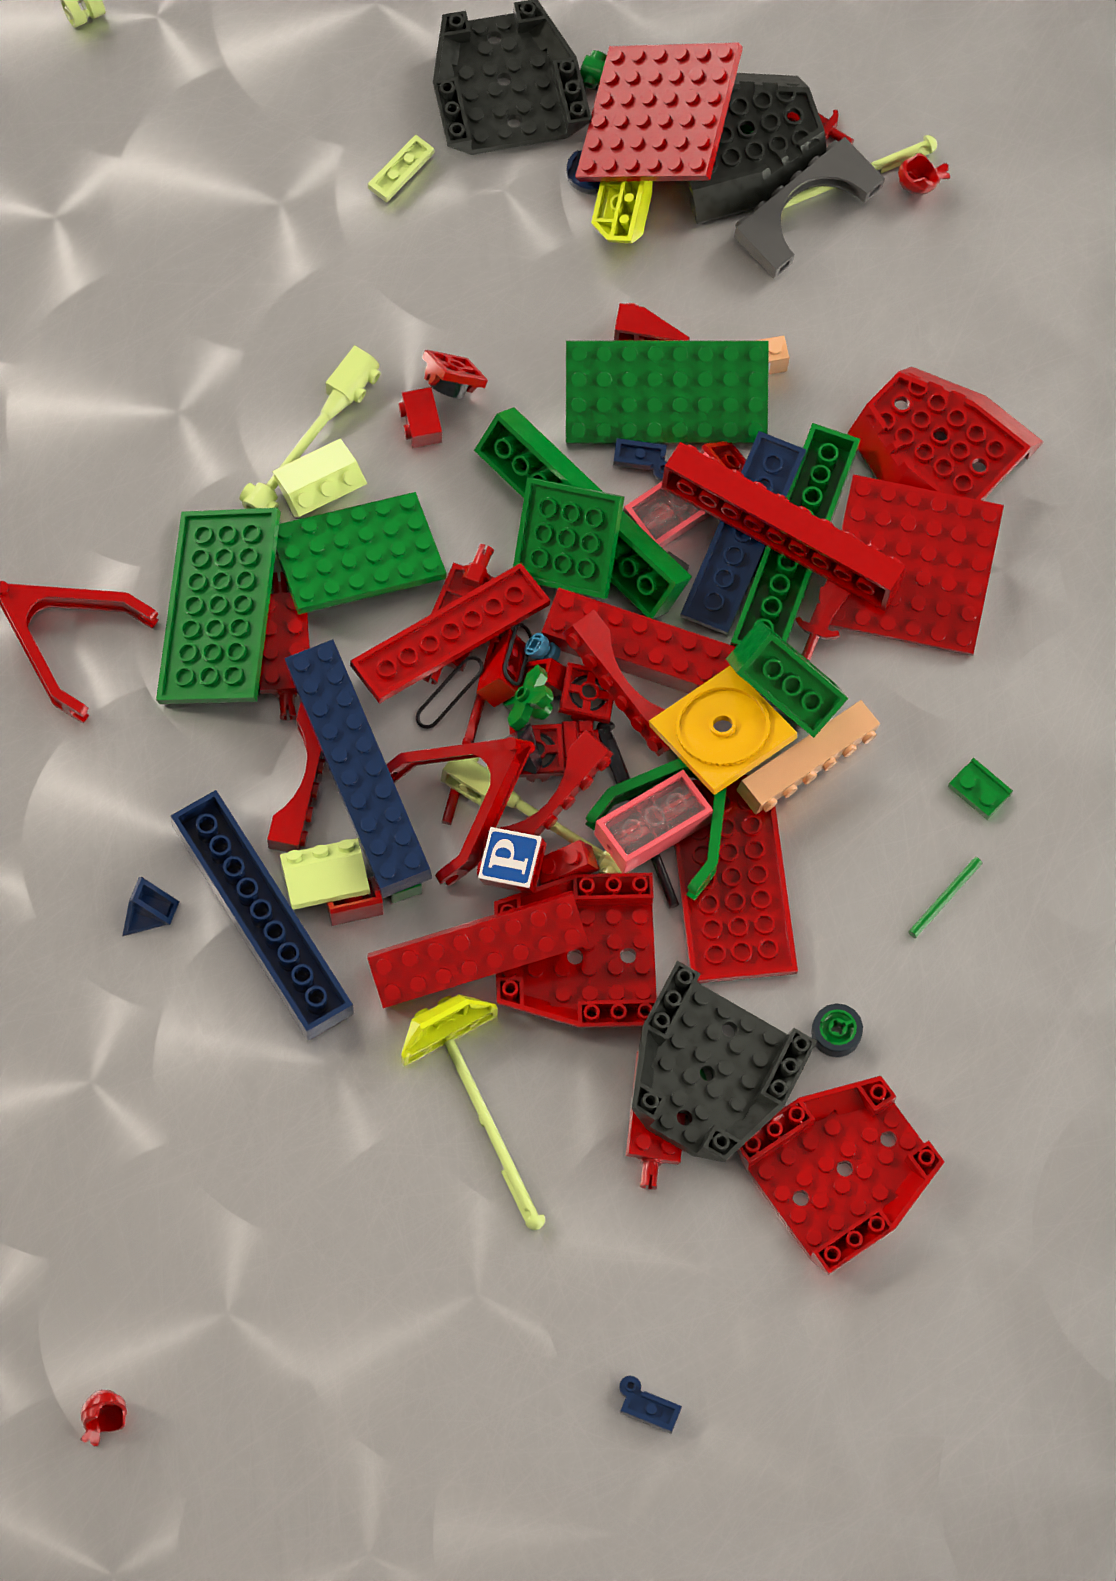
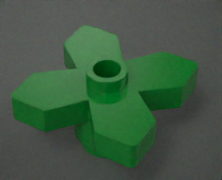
M536 665L527 673L523 686L518 687L515 696L503 702L504 706L511 711L507 719L509 726L515 731L522 729L529 722L530 716L533 719L544 720L553 710V704L551 703L554 699L552 690L545 686L548 676L546 670L539 665Z

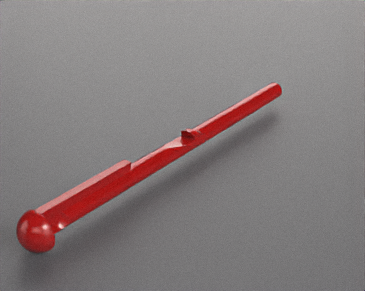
M496 636L485 643L489 647L484 667L501 640L500 636ZM477 691L462 744L474 743L485 703V700L480 697ZM452 788L450 789L442 818V823L452 825L460 795L459 792Z

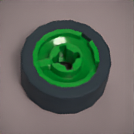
M835 1003L825 1006L817 1013L812 1024L811 1036L817 1041L815 1046L818 1050L827 1056H847L856 1050L863 1034V1024L861 1017L853 1008L845 1004ZM836 1026L840 1027L842 1029V1033L839 1034V1032L836 1031L832 1032V1028Z

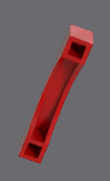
M593 609L562 634L566 638L568 645L582 658L585 667L596 676L600 686L614 699L617 708L628 717L632 727L646 740L649 749L659 757L670 750V748L649 726V720L665 709L649 702L628 683L614 657L610 629Z
M301 702L296 721L297 729L307 751L306 770L301 785L293 798L273 815L267 838L268 849L283 852L299 851L301 846L306 847L309 832L305 831L307 822L311 823L313 819L314 807H311L313 798L317 799L320 783H317L318 774L323 775L326 763L325 759H322L323 753Z
M585 730L568 749L567 764L563 778L550 800L527 819L509 826L497 828L539 836L545 829H551L558 821L557 816L563 809L565 811L568 810L575 803L576 799L574 797L580 790L585 791L593 783L594 779L592 777L599 770L603 771L609 766L613 753L591 732Z

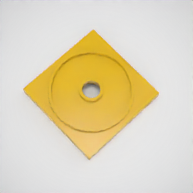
M731 665L649 720V726L714 795L797 739V732L754 687L734 671ZM719 721H728L732 724L731 729L726 732H719L713 726Z

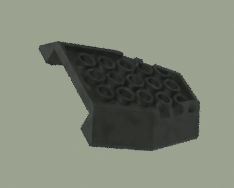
M538 0L514 2L513 13L469 21L466 11L442 14L433 87L448 147L475 155L567 139L591 122L592 117L577 57ZM490 37H498L501 41L497 44H492L488 39ZM501 78H507L511 81V83L508 85H501L498 83V80ZM515 119L520 121L521 124L518 127H511L508 125V122Z
M753 73L736 74L711 179L706 181H687L692 194L689 203L697 224L752 210L760 202H767L772 198V193L781 185L785 187L790 183V178L797 171L803 172L806 170L808 163L815 156L819 155L821 157L826 153L827 146L824 127L810 88L799 76ZM794 112L798 114L800 120L791 122L788 120L787 114ZM742 125H750L753 128V133L744 134L740 127Z
M677 961L642 1026L631 1109L648 1131L694 1157L725 1162L785 1106L817 1041L796 1028H793L788 1034L784 1033L699 984L697 980L701 974ZM724 1025H729L734 1029L735 1035L733 1037H728L723 1033L722 1027ZM700 1069L709 1070L712 1074V1080L706 1081L702 1079ZM677 1114H686L689 1118V1125L680 1124L677 1120Z

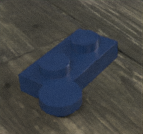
M617 438L613 465L651 470L655 478L662 481L664 467L667 463L665 461L667 445Z
M635 1376L624 1377L620 1382L619 1390L626 1398L620 1413L672 1434L682 1406L646 1391H641V1382Z

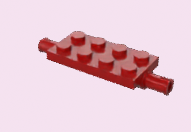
M479 544L473 562L469 563V565L462 566L453 562L431 614L495 578L487 573L486 569L494 553L492 547L487 546L485 551V544ZM472 651L446 666L455 669L462 660L471 655ZM467 662L460 668L459 671H464ZM443 667L423 678V680L429 682L431 678V684L436 685Z
M274 572L272 579L273 594L270 595L260 674V694L276 695L279 699L280 719L287 720V710H289L290 720H294L297 717L295 697H297L298 693L288 672L285 658L310 648L307 613L298 615L291 593H288V585L283 572H280V582L278 581V572Z
M637 1052V1056H636L635 1074H636V1066H637L638 1052ZM631 1109L626 1156L635 1157L642 1164L640 1188L645 1189L648 1186L649 1190L657 1189L658 1167L664 1163L680 1164L682 1150L648 1131ZM678 1113V1122L685 1125L686 1114Z

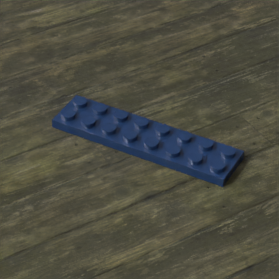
M759 431L741 473L745 478L753 482L762 483L767 490L774 494H781L787 497L806 454V449ZM720 520L680 613V617L728 635L766 545Z

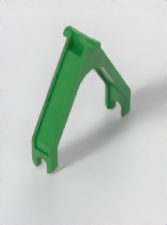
M678 758L609 787L586 816L587 822L585 825L594 831L596 821L606 816L615 805L645 793L682 770L685 771L689 778L697 780L699 778ZM726 788L716 795L712 793L714 798L707 861L687 887L689 891L686 895L694 901L716 873Z

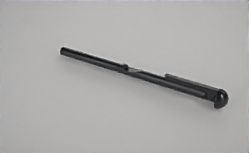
M612 721L609 724L599 722L596 726L599 740L613 753L610 758L612 761L609 765L616 783L619 784L630 779V776L612 732L615 724ZM658 854L651 858L669 908H674L679 905L662 858Z

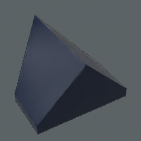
M139 877L129 899L122 936L170 925L180 901L145 878Z

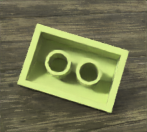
M341 438L272 471L294 518L301 517L367 484L357 461Z
M358 838L345 839L337 843L317 845L313 848L299 851L292 850L288 853L280 854L284 881L293 910L370 894Z

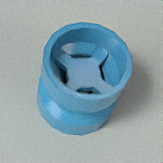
M541 633L531 636L524 649L529 657L536 660L553 658L557 661L561 654L560 647L553 642H549L548 638Z

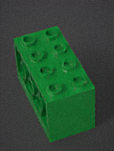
M761 620L756 623L726 658L740 677L813 738L849 699L834 681Z

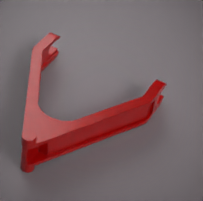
M0 581V607L52 704L77 721L84 723L89 717V714H87L89 708L59 688L28 629L32 617L40 610L48 607L125 612L144 625L153 628L159 620L156 618L159 615L158 612L126 592L7 584L5 581Z
M508 737L505 739L403 752L386 764L394 783L418 765L481 758L488 766L490 771V787L460 854L435 874L440 885L446 882L447 886H450L478 866L485 851L483 850L484 838L486 835H489L490 827L496 828L527 758L535 750L533 742Z

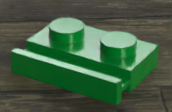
M974 757L948 785L953 792L986 820L998 810L1013 792L1012 789Z

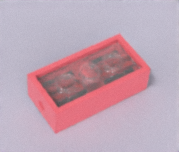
M660 482L624 506L623 511L663 548L711 515L661 488L662 482Z
M682 770L597 820L594 835L611 855L621 872L628 873L710 824L713 809L685 771Z

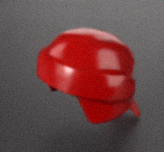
M918 153L906 159L900 165L898 170L899 183L904 190L911 194H927L936 188L941 179L951 178L950 174L947 173L949 165L943 163L935 168L926 156Z
M111 1390L94 1392L81 1408V1421L85 1433L80 1440L85 1443L90 1440V1444L98 1446L101 1432H113L123 1429L127 1414L125 1400Z

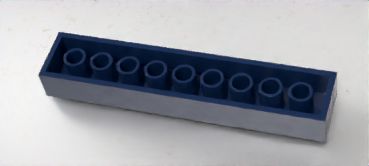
M329 640L286 657L285 662L382 897H388L432 879L429 864L334 640Z
M217 790L170 815L175 832L307 1041L352 1016L354 1010L351 1000Z

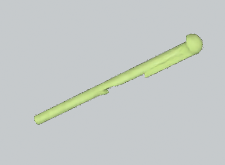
M925 135L923 137L924 141L871 162V165L876 170H880V173H884L899 167L906 159L918 153L924 156L933 153L937 148V141L933 136ZM820 186L804 190L794 196L784 209L836 187Z
M454 1039L445 1042L444 1045L479 1115V1121L482 1127H485L505 1169L501 1172L526 1222L525 1225L531 1230L542 1228L545 1223L544 1214L538 1215Z

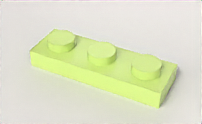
M415 135L368 183V189L387 203L434 154V148Z

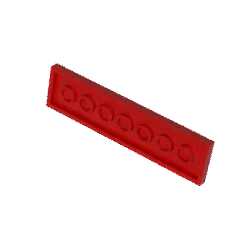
M520 563L350 660V667L380 704L548 607L551 600Z

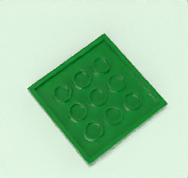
M528 477L513 567L521 563L538 585L557 589L559 587L571 592L602 599L608 598L625 496Z

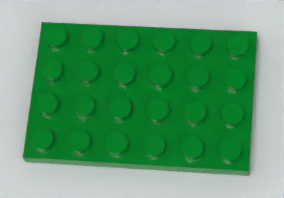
M416 492L279 524L276 554L298 615L444 580L447 576Z

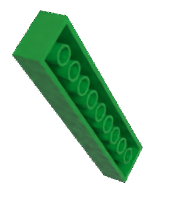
M515 407L496 414L474 449L523 498L528 477L603 492ZM622 510L611 583L647 617L656 619L669 612L692 576Z
M812 423L803 446L806 449V454L786 497L789 502L798 507L803 506L807 508L812 515L820 519H827L832 522L854 463L860 439ZM766 546L730 645L736 647L759 620L764 622L788 643L813 571Z

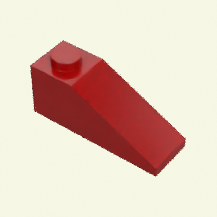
M635 303L619 304L614 340L690 339V337L645 307L638 306Z
M511 629L506 630L479 678L477 692L483 700L487 701L494 708L515 696L519 685H512L506 679L503 672L504 662L513 634ZM517 634L507 666V672L515 682L519 679L526 645Z

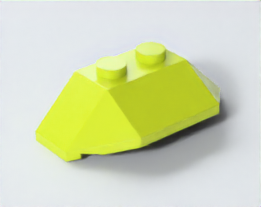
M652 181L600 182L591 223L608 242L632 244L643 235L652 197Z
M458 994L454 997L449 995L442 998L437 1003L438 1005L430 1010L424 1008L418 1011L411 1020L401 1053L403 1066L440 1048L445 1042L456 1039L497 1017L498 1008L496 1004Z

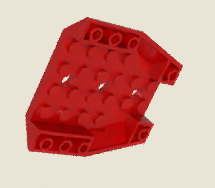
M915 367L898 371L866 404L847 435L860 439L858 452L876 479L982 501L1023 458L1028 460L1044 442L986 395ZM904 401L907 403L908 408L900 410L894 403ZM935 432H943L947 439L939 441L934 438L933 434ZM974 463H982L986 470L977 472L973 469L972 465Z
M653 873L573 874L537 886L535 894L520 892L494 901V914L572 890L589 945L495 974L497 1004L577 1028L643 1026L657 1000L653 926ZM630 951L635 955L636 959L631 963H625L620 956L623 952ZM573 952L579 953L582 956V961L579 964H572L567 959L568 955Z
M882 1076L799 1097L781 1109L737 1150L747 1173L808 1258L828 1275L894 1231L945 1162L931 1142L928 1140L924 1143L894 1103L897 1096ZM884 1134L892 1135L895 1138V1145L891 1147L884 1146L880 1139L881 1136ZM842 1163L848 1164L852 1169V1173L849 1176H842L838 1173L837 1166ZM796 1193H803L807 1196L808 1203L804 1206H799L793 1201V1196Z

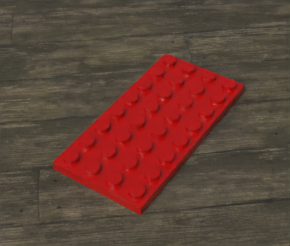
M743 775L726 788L716 873L695 901L686 895L689 891L687 887L707 861L711 823L674 845L689 967L701 974L697 980L698 983L798 973L776 806L767 812L764 809L757 814L752 811L737 792L741 781L749 775ZM691 780L711 808H713L714 798L711 791L701 781Z

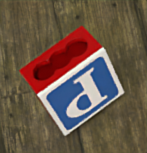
M490 827L489 835L485 836L483 842V850H485L483 859L479 861L477 867L478 879L484 885L535 894L547 843L540 836Z

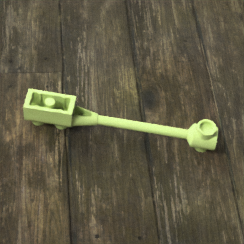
M354 345L326 381V394L329 395V398L323 406L320 416L280 467L300 458L326 423L345 407L351 405L353 401L360 403L366 395V390L363 389L368 382L374 385L381 375V372L378 370L380 367L379 363L374 357ZM274 475L267 484L257 483L253 485L248 483L244 487L239 500L242 501L245 509L278 508L279 503L276 502L278 497L275 492L278 483Z
M479 758L449 761L443 768L440 781L481 806L490 787V771L488 766L485 768L477 763ZM512 791L506 806L513 809L516 808L529 817L539 811L521 800V797ZM558 822L549 829L570 843L582 840L591 845L598 860L600 870L598 874L622 873L607 851H602Z

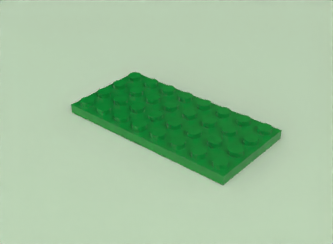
M566 340L565 442L616 443L618 438L648 443H716L724 441L728 443H754L759 431L768 434L769 341Z
M278 508L181 512L156 701L159 704L257 702L281 515Z

